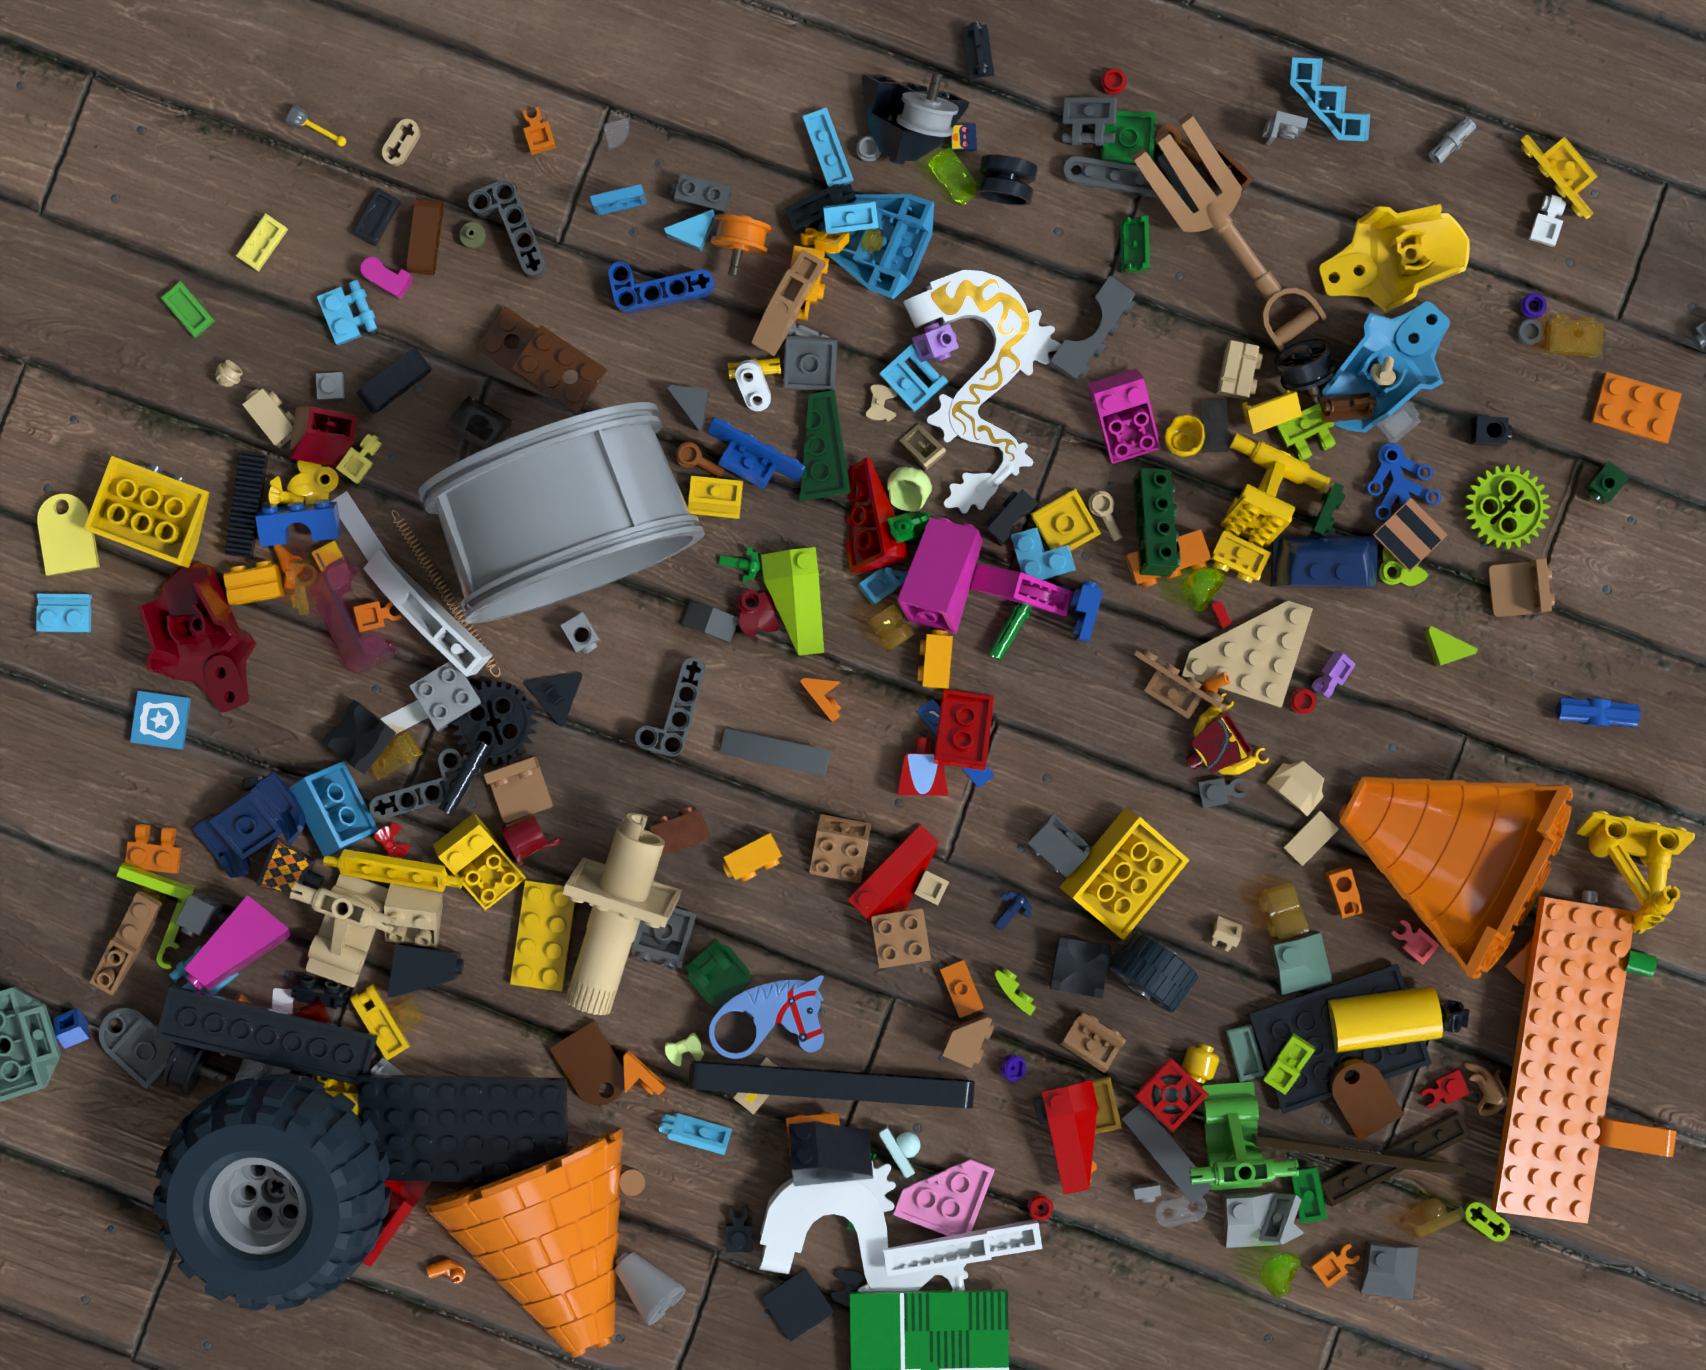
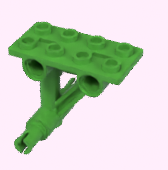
M1252 1081L1201 1086L1209 1094L1202 1101L1208 1167H1189L1191 1185L1209 1183L1213 1187L1211 1190L1261 1187L1262 1183L1272 1182L1276 1177L1299 1176L1297 1159L1273 1161L1270 1158H1262L1261 1150L1252 1143L1253 1133L1258 1134L1257 1120H1259L1258 1101Z

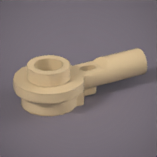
M1098 491L1092 494L1088 501L1091 513L1103 518L1113 541L1122 538L1123 536L1112 515L1114 508L1113 497L1105 491Z

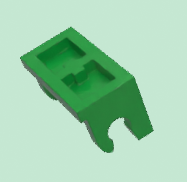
M1140 216L1138 219L1125 217L1123 221H1120L1121 273H1147L1150 268L1148 216Z

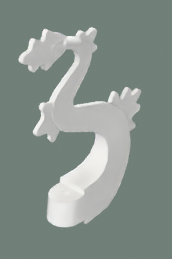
M872 1161L873 1179L794 1186L792 1177L783 1183L768 1201L760 1235H762L760 1244L764 1245L759 1267L761 1270L788 1274L794 1253H801L806 1233L813 1222L824 1215L836 1214L845 1216L853 1223L858 1234L864 1274L868 1282L860 1287L858 1291H918L935 1275H943L947 1278L952 1290H965L963 1279L968 1278V1272L964 1270L966 1264L887 1277L883 1249L888 1248L884 1212L893 1210L894 1203L884 1195L896 1186L894 1181L887 1180L891 1170V1166L888 1163L874 1168Z

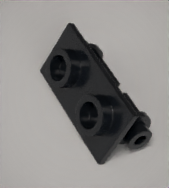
M972 22L970 27L962 28L969 79L995 76L987 24L980 25V22Z
M297 975L290 986V989H292L291 997L295 998V1001L314 1004L317 996L320 997L319 1006L336 1010L338 1007L343 1008L345 1001L343 996L348 988L347 985L340 984L339 982L319 980L310 975Z

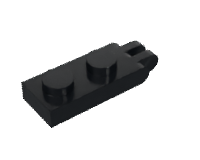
M835 184L785 208L794 232L798 234L806 228H811L825 221L823 206L854 202L857 198L855 193H850L853 190L851 184H846L840 187V184Z

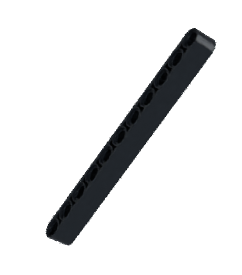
M690 1061L688 1088L708 1091L973 1108L975 1081Z

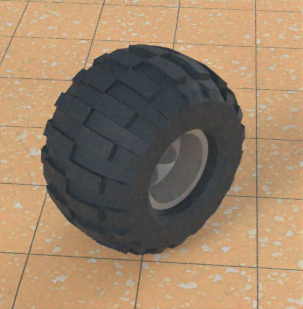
M289 1074L263 1075L256 1081H254V1078H247L229 1084L216 1094L210 1095L187 1115L172 1133L169 1140L170 1146L163 1150L155 1177L161 1178V1181L153 1194L154 1214H158L159 1218L164 1220V1225L159 1231L160 1237L166 1250L175 1249L180 1256L181 1261L177 1267L189 1280L196 1275L206 1283L204 1292L220 1301L231 1296L236 1298L235 1303L239 1304V1308L258 1311L267 1305H275L276 1310H282L303 1305L308 1298L311 1301L319 1299L335 1290L347 1277L356 1271L367 1255L373 1250L383 1231L384 1222L382 1220L388 1214L391 1187H385L384 1181L390 1173L387 1153L377 1149L374 1143L379 1133L369 1118L361 1121L354 1114L352 1109L356 1104L342 1092L335 1097L326 1093V1088H323L325 1083L306 1077L301 1078L296 1083L294 1080H289ZM257 1165H264L266 1171L260 1170ZM247 1185L254 1187L256 1194L250 1193ZM289 1204L295 1205L298 1209V1213L292 1212L289 1208ZM264 1206L271 1209L272 1216L265 1213Z

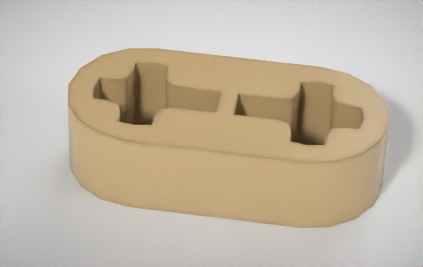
M403 119L394 128L382 149V156L389 165L400 166L408 158L420 137V129L416 122L411 119ZM412 126L413 136L407 135L404 141H402L404 137L402 129L404 127L408 129ZM400 144L401 146L398 149L400 157H394L391 160V155L388 153L389 150L395 151Z

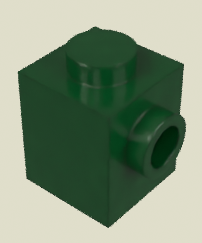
M1608 461L1602 464L1585 485L1584 489L1589 492L1587 495L1594 502L1606 504L1611 502L1630 477Z

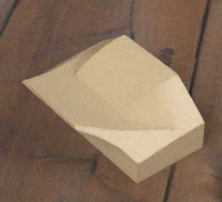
M1304 761L1294 764L1282 763L1266 782V784L1305 816H1308L1324 797L1322 793L1324 778Z

